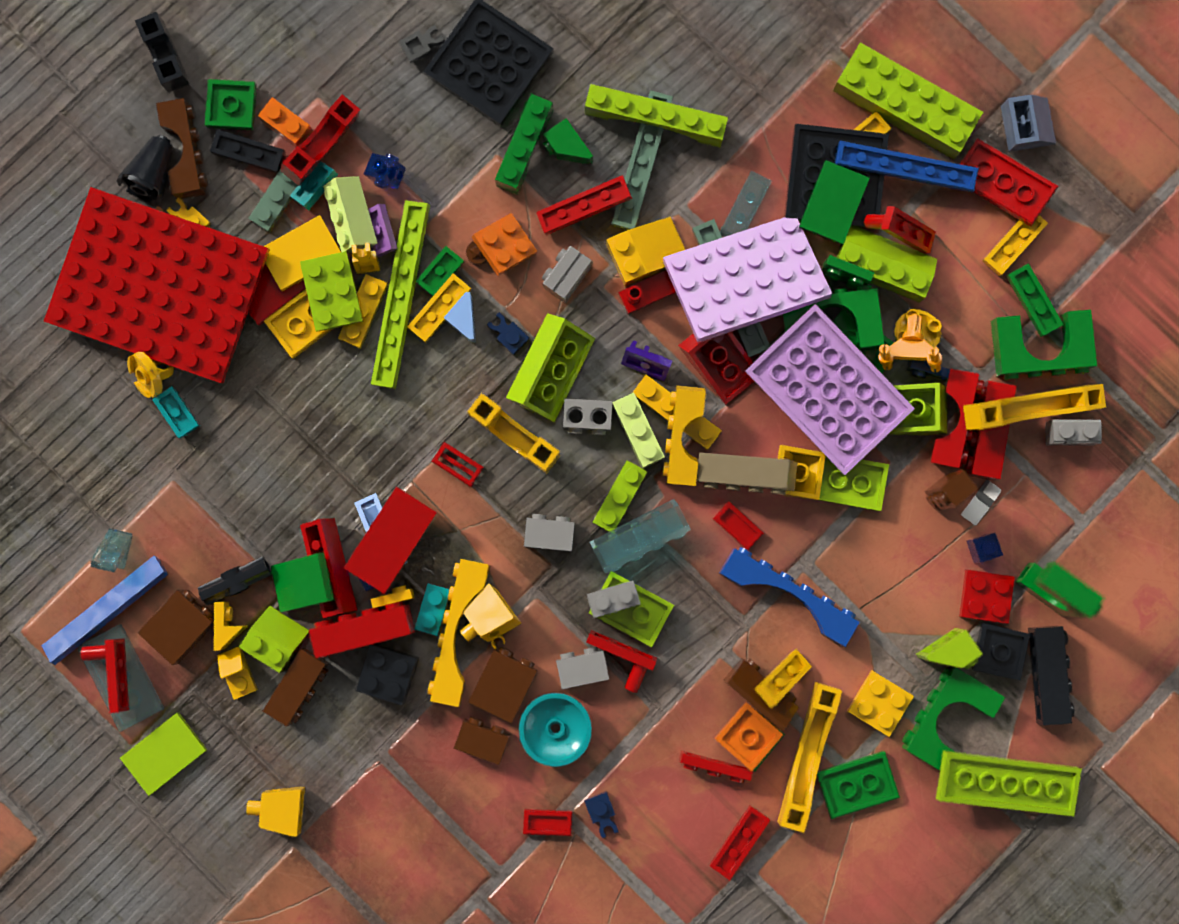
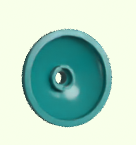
M549 693L533 700L523 712L519 724V736L523 748L531 758L547 766H564L574 762L585 752L591 739L592 727L586 709L578 700L562 693ZM558 724L560 731L553 732L551 726Z

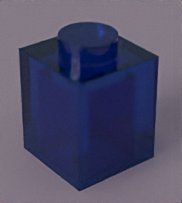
M996 532L966 540L974 563H982L1003 556Z

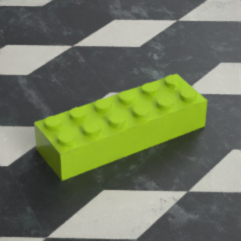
M861 42L833 89L837 94L871 113L877 111L888 123L952 159H955L962 151L983 114L981 110Z

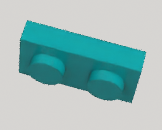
M321 161L303 183L296 187L290 197L309 211L324 193L323 186L337 177L338 174Z
M173 386L152 399L179 439H182L200 426Z
M430 583L427 584L415 630L438 636L447 607L450 589Z

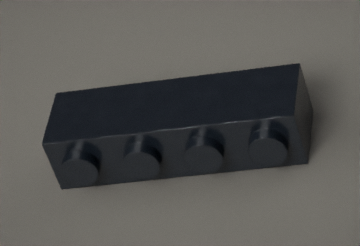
M1063 626L1029 627L1036 723L1043 726L1072 724L1074 706L1070 703L1069 694L1072 693V682L1068 679L1067 669L1070 668V659L1066 655L1065 645L1068 644L1067 632Z

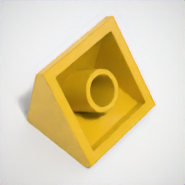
M779 445L778 459L798 462L795 491H786V495L783 496L819 500L825 463L823 452Z

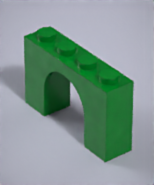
M871 285L857 287V291L848 292L847 289H837L833 291L829 299L783 314L786 332L815 304L820 310L830 307L841 308L850 313L855 320L860 351L880 348L883 344L885 345L877 288L872 289Z
M1091 309L1067 311L1061 315V321L1064 324L1062 326L1063 346L1055 359L1047 361L1035 358L1025 348L1020 315L996 317L991 321L996 377L1004 376V380L1019 379V375L1028 374V378L1042 377V373L1051 372V376L1066 375V371L1075 370V374L1089 373V369L1097 366Z
M1048 562L1044 569L1036 563H1027L1015 580L1016 584L1061 616L1091 618L1092 616H1097L1103 608L1101 603L1105 597L1056 562Z
M950 666L949 669L945 668L939 677L940 684L937 689L931 690L927 697V706L924 710L921 709L915 717L914 721L916 724L912 731L908 730L902 739L904 743L903 749L939 771L941 769L943 751L955 752L944 745L937 734L936 722L943 708L951 703L965 702L986 716L994 718L1006 698L954 666Z

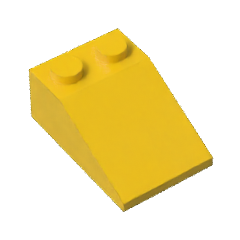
M671 217L627 230L606 239V246L624 287L666 270L663 257L685 250Z

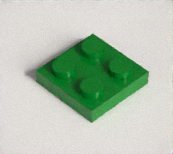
M208 79L205 126L207 128L253 130L257 84L250 81Z
M832 255L828 256L821 267L826 279L833 282L840 280L846 283V287L856 291L857 287L868 285L874 276V272Z

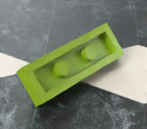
M627 460L592 523L613 534L648 471Z

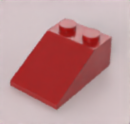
M732 331L701 342H697L693 333L678 345L689 362L725 405L754 382L745 372L753 362Z

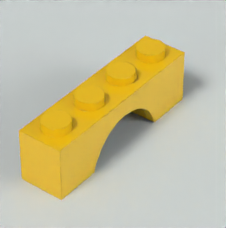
M676 386V392L671 391L670 406H674L673 415L668 417L667 429L672 430L671 439L666 438L665 453H669V460L664 462L663 476H667L668 484L696 486L698 459L685 450L682 444V433L690 421L703 416L706 396L705 388Z

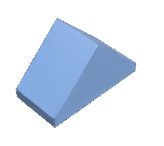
M465 292L444 319L468 341L473 343L476 340L472 295L470 292Z

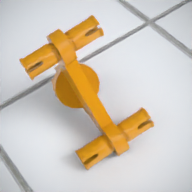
M917 314L909 315L907 330L902 334V338L890 346L886 344V348L884 344L880 346L878 358L884 370L887 368L888 370L892 369L894 359L927 361L932 372H935V369L936 373L941 370L942 355L939 353V349L937 347L934 349L933 346L925 341L923 334H921L922 316Z

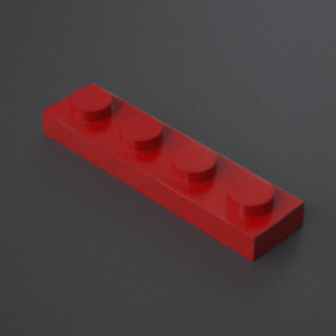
M621 175L536 213L544 234L549 235L631 200L632 196L624 176Z

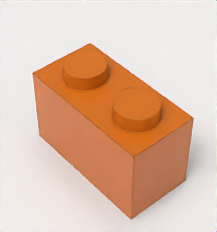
M273 97L258 115L263 124L294 147L302 144L313 132V129L307 122Z

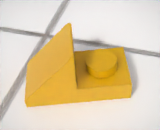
M214 602V651L224 650L248 626H229V621L233 619V609L229 607V602Z
M239 646L217 655L221 679H226L234 700L258 690L244 653Z

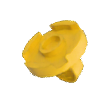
M137 352L128 357V371L130 374H135L138 381L134 382L141 394L146 398L156 397L162 393V380L173 375L174 367L168 365L169 368L159 369L157 366L164 363L150 359L143 352Z

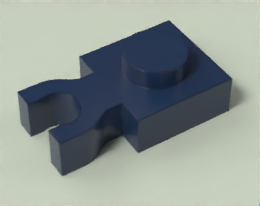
M499 312L496 316L501 320L500 325L494 326L489 321L487 326L492 331L500 333L496 339L514 356L530 338L514 322L508 326L504 316Z
M921 360L908 361L906 371L912 372V376L925 379L926 376H932L946 380L949 378L950 369L941 367V370L937 373L936 369L935 372H932L928 363Z
M607 791L584 800L592 823H600L599 832L601 838L606 837L604 832L606 826H611L614 834L619 832L616 823L610 819L611 816L615 815Z

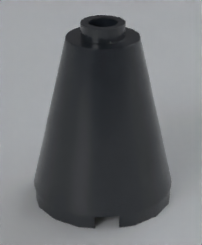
M162 135L152 136L119 174L116 180L117 184L121 187L123 183L127 187L126 192L140 200L151 203L152 199L157 200L156 203H160L164 196L173 153L171 141Z

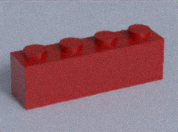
M988 380L984 382L982 394H977V400H980L979 403L1015 397L1017 386ZM1010 423L974 430L972 441H969V446H972L971 453L965 465L968 476L993 481L1001 479Z
M335 518L318 519L300 525L307 556L324 552L334 600L319 603L322 618L357 611L348 570L344 569L346 561Z

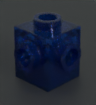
M372 153L363 175L372 180L374 185L385 190L388 187L398 189L404 177L406 167L400 164L399 158L392 154L386 153V156Z

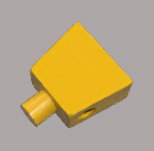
M489 583L464 609L463 613L470 623L461 629L460 632L468 642L477 635L490 642L520 625L521 621L498 589Z
M305 787L266 790L261 795V801H248L246 813L247 815L260 816L259 828L297 837L302 829Z

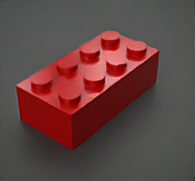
M402 601L385 605L386 610L380 611L379 607L361 611L362 616L360 617L353 613L338 617L339 622L333 623V619L314 623L315 628L309 629L315 658L415 633L416 630L410 606L403 605Z

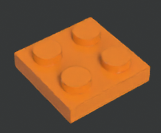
M512 213L472 236L473 241L497 276L537 253V249Z
M745 702L714 739L749 770L753 771L783 734Z

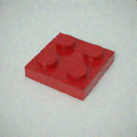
M965 570L959 617L1009 624L1015 576Z

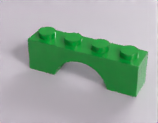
M534 94L530 95L496 175V187L516 195L519 194L527 175L534 149L542 133L545 132L554 111L553 102Z

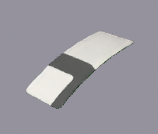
M985 480L974 498L961 513V516L972 524L977 525L994 503L1001 489L989 480Z

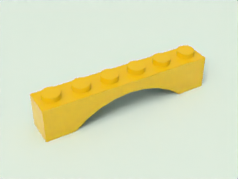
M1094 384L963 405L966 429H984L1034 418L1106 408L1103 384Z
M460 559V563H455L453 577H457L455 587L451 586L448 594L451 606L450 610H445L443 624H446L445 634L440 633L438 647L441 648L440 657H435L433 671H436L434 681L430 680L427 693L431 695L430 701L455 707L461 705L465 680L460 672L456 658V634L464 609L486 586L490 569L488 564Z
M818 682L814 683L777 821L782 827L805 832L821 756L842 694V690Z

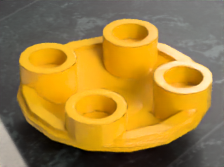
M910 309L901 315L894 329L895 340L898 341L902 338V334L906 332L908 316L917 314L922 316L921 334H923L925 341L935 349L940 342L941 322L930 313L922 310Z

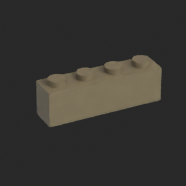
M699 453L696 481L704 483L705 488L718 489V485H726L727 490L740 491L741 487H749L748 491L763 493V489H772V494L786 495V491H795L798 462L788 459Z

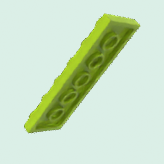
M943 751L936 799L942 802L1074 816L1082 769L1075 766Z

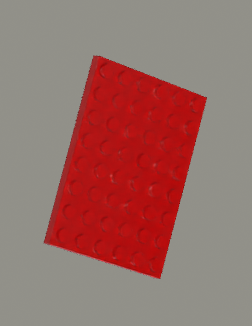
M90 187L44 322L132 353L143 352L150 359L223 384L270 249Z

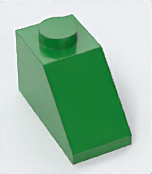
M567 118L543 134L545 142L542 144L549 155L554 154L559 160L588 165L593 163L592 153Z

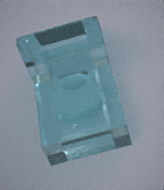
M109 528L91 559V567L115 572L117 568L124 569L133 537L132 533Z

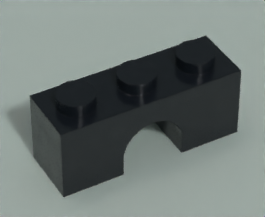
M154 12L135 20L142 40L154 60L152 64L165 90L170 93L189 85V80L167 27L159 14Z

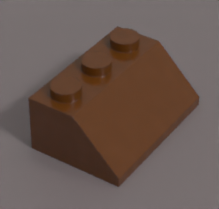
M741 658L723 680L783 732L799 708L794 704L797 699L787 692L776 705L770 708L755 690L766 677L758 672L760 667L749 658L748 661H745Z

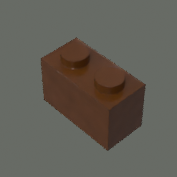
M470 717L469 720L465 719L454 749L499 765L510 737L509 734H506V729L496 725L489 728L483 725L484 721L474 717Z

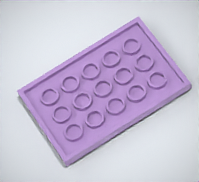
M784 217L663 257V263L697 342L831 298L832 292L803 229L799 227L800 223L797 218Z
M816 304L745 370L752 380L843 475H846L915 409Z

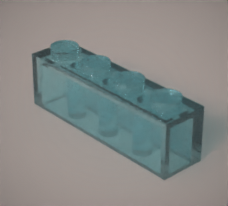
M673 499L589 543L606 574L609 571L615 572L619 570L623 564L629 561L641 559L650 550L655 551L662 548L666 542L672 539L682 538L691 529L680 506Z

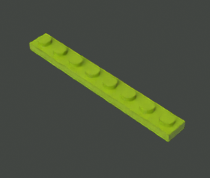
M405 200L397 242L398 249H396L372 374L371 385L391 389H396L430 210L428 203Z

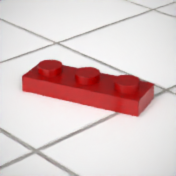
M685 751L680 753L679 761L684 764L683 768L697 771L698 768L706 769L707 774L721 777V774L729 775L730 780L744 783V780L751 781L753 771L747 767Z
M749 805L709 866L728 880H731L770 822V818Z

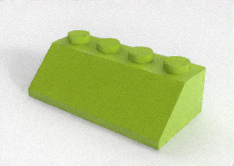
M850 226L845 242L841 245L837 255L839 259L874 272L870 283L919 303L926 298L934 278L938 260L854 226Z
M547 313L506 398L545 419L555 422L596 338L567 319Z

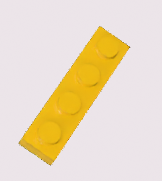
M645 375L632 393H635L637 399L668 421L669 415H673L674 406H670L671 393L652 378ZM700 416L690 421L684 428L683 433L708 450L722 430L703 416Z

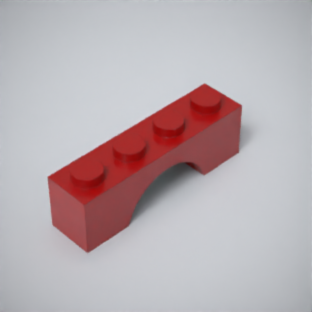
M342 94L329 108L310 136L284 160L281 172L300 186L357 120L361 109Z
M950 369L946 393L952 396L958 403L960 420L952 433L935 439L931 463L959 469L962 468V464H967L969 451L965 449L967 441H972L974 429H966L963 405L975 404L977 394H982L984 380H980V374Z

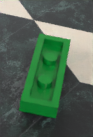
M1029 263L1006 276L1040 337L1064 325Z

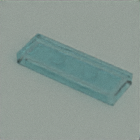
M753 171L750 172L720 230L722 236L726 237L748 229L772 182L771 180Z

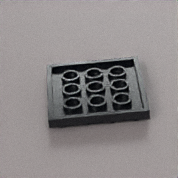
M474 0L423 72L430 79L501 126L552 55L554 48L485 1Z
M795 124L784 217L797 218L798 221L802 220L824 162L827 160L835 164L839 141L887 150L889 134ZM847 168L869 177L868 184L851 224L854 227L866 228L864 224L865 217L868 214H880L884 175Z

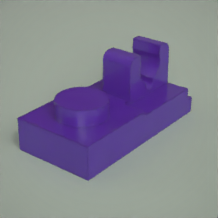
M632 341L630 347H627L621 364L665 381L672 360L652 352L649 353V346L647 345L644 350L636 347L637 341Z

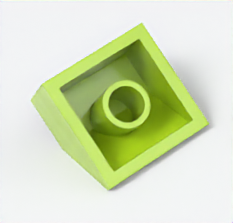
M270 605L251 627L239 648L278 673H281L291 663L308 636L309 629Z
M954 628L916 653V656L920 659L961 668L965 666L966 669L975 665L978 662L977 658L982 655L967 630Z

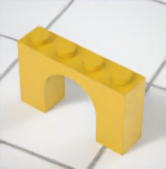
M482 393L467 411L474 421L546 475L561 456L559 450L543 438H538Z

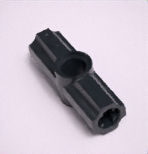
M260 557L242 567H234L220 574L221 577L198 587V594L205 606L212 605L214 602H218L229 595L230 597L249 589L250 585L271 576L270 565L265 557Z

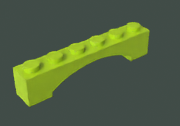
M590 84L585 103V115L606 120L619 119L644 123L671 130L698 140L700 143L721 147L728 117L594 84Z

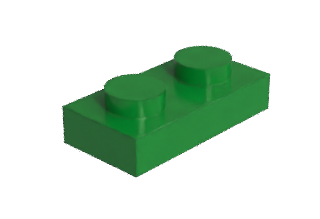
M445 246L416 280V283L430 295L434 296L453 273L455 274L465 262L450 248Z

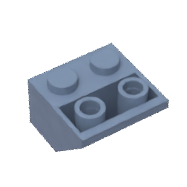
M1025 95L1008 98L1002 104L1001 111L1009 152L1056 144L1048 98Z

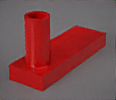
M887 206L885 215L868 214L864 220L865 227L868 229H881L921 253L930 254L936 231L895 206Z
M667 270L618 292L628 315L676 293Z
M593 630L590 631L586 641L588 644L634 663L624 686L625 689L634 693H638L647 669L653 671L657 662V657Z
M125 638L105 640V645L82 647L81 658L83 661L106 659L109 713L128 711L129 697Z

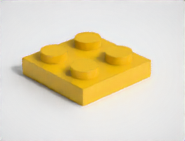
M871 670L847 711L890 737L914 696Z

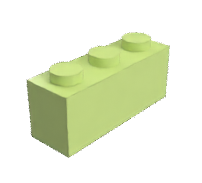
M359 176L335 177L323 186L324 195L329 205L331 220L334 223L341 252H352V245H356L358 249L365 248V243H370L371 247L376 245L377 239Z
M635 393L612 402V407L642 469L663 460L665 456Z

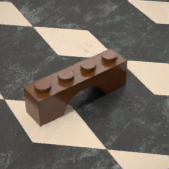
M184 98L156 103L160 126L165 132L179 136L183 145V154L179 163L168 171L172 195L180 199L206 195L205 187L208 186L205 173L201 171L200 164H203L204 161L201 150H198L196 143L200 139L197 128L193 126L192 119L196 118L193 105H189Z

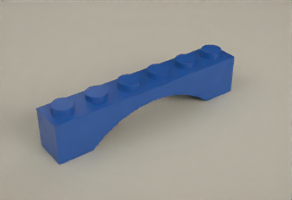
M742 547L739 550L732 549L719 574L741 586L765 584L790 593L800 600L811 612L822 635L846 647L860 623L854 619L856 614L846 608L840 611L834 607V601L825 596H822L821 599L813 595L815 590L803 583L801 586L796 585L792 582L794 578L781 571L779 575L772 571L773 565L762 559L760 562H757L751 558L753 554Z

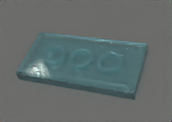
M122 624L77 647L81 655L82 647L105 645V640L125 638L129 710L110 713L119 732L164 709ZM106 659L84 661L109 710Z

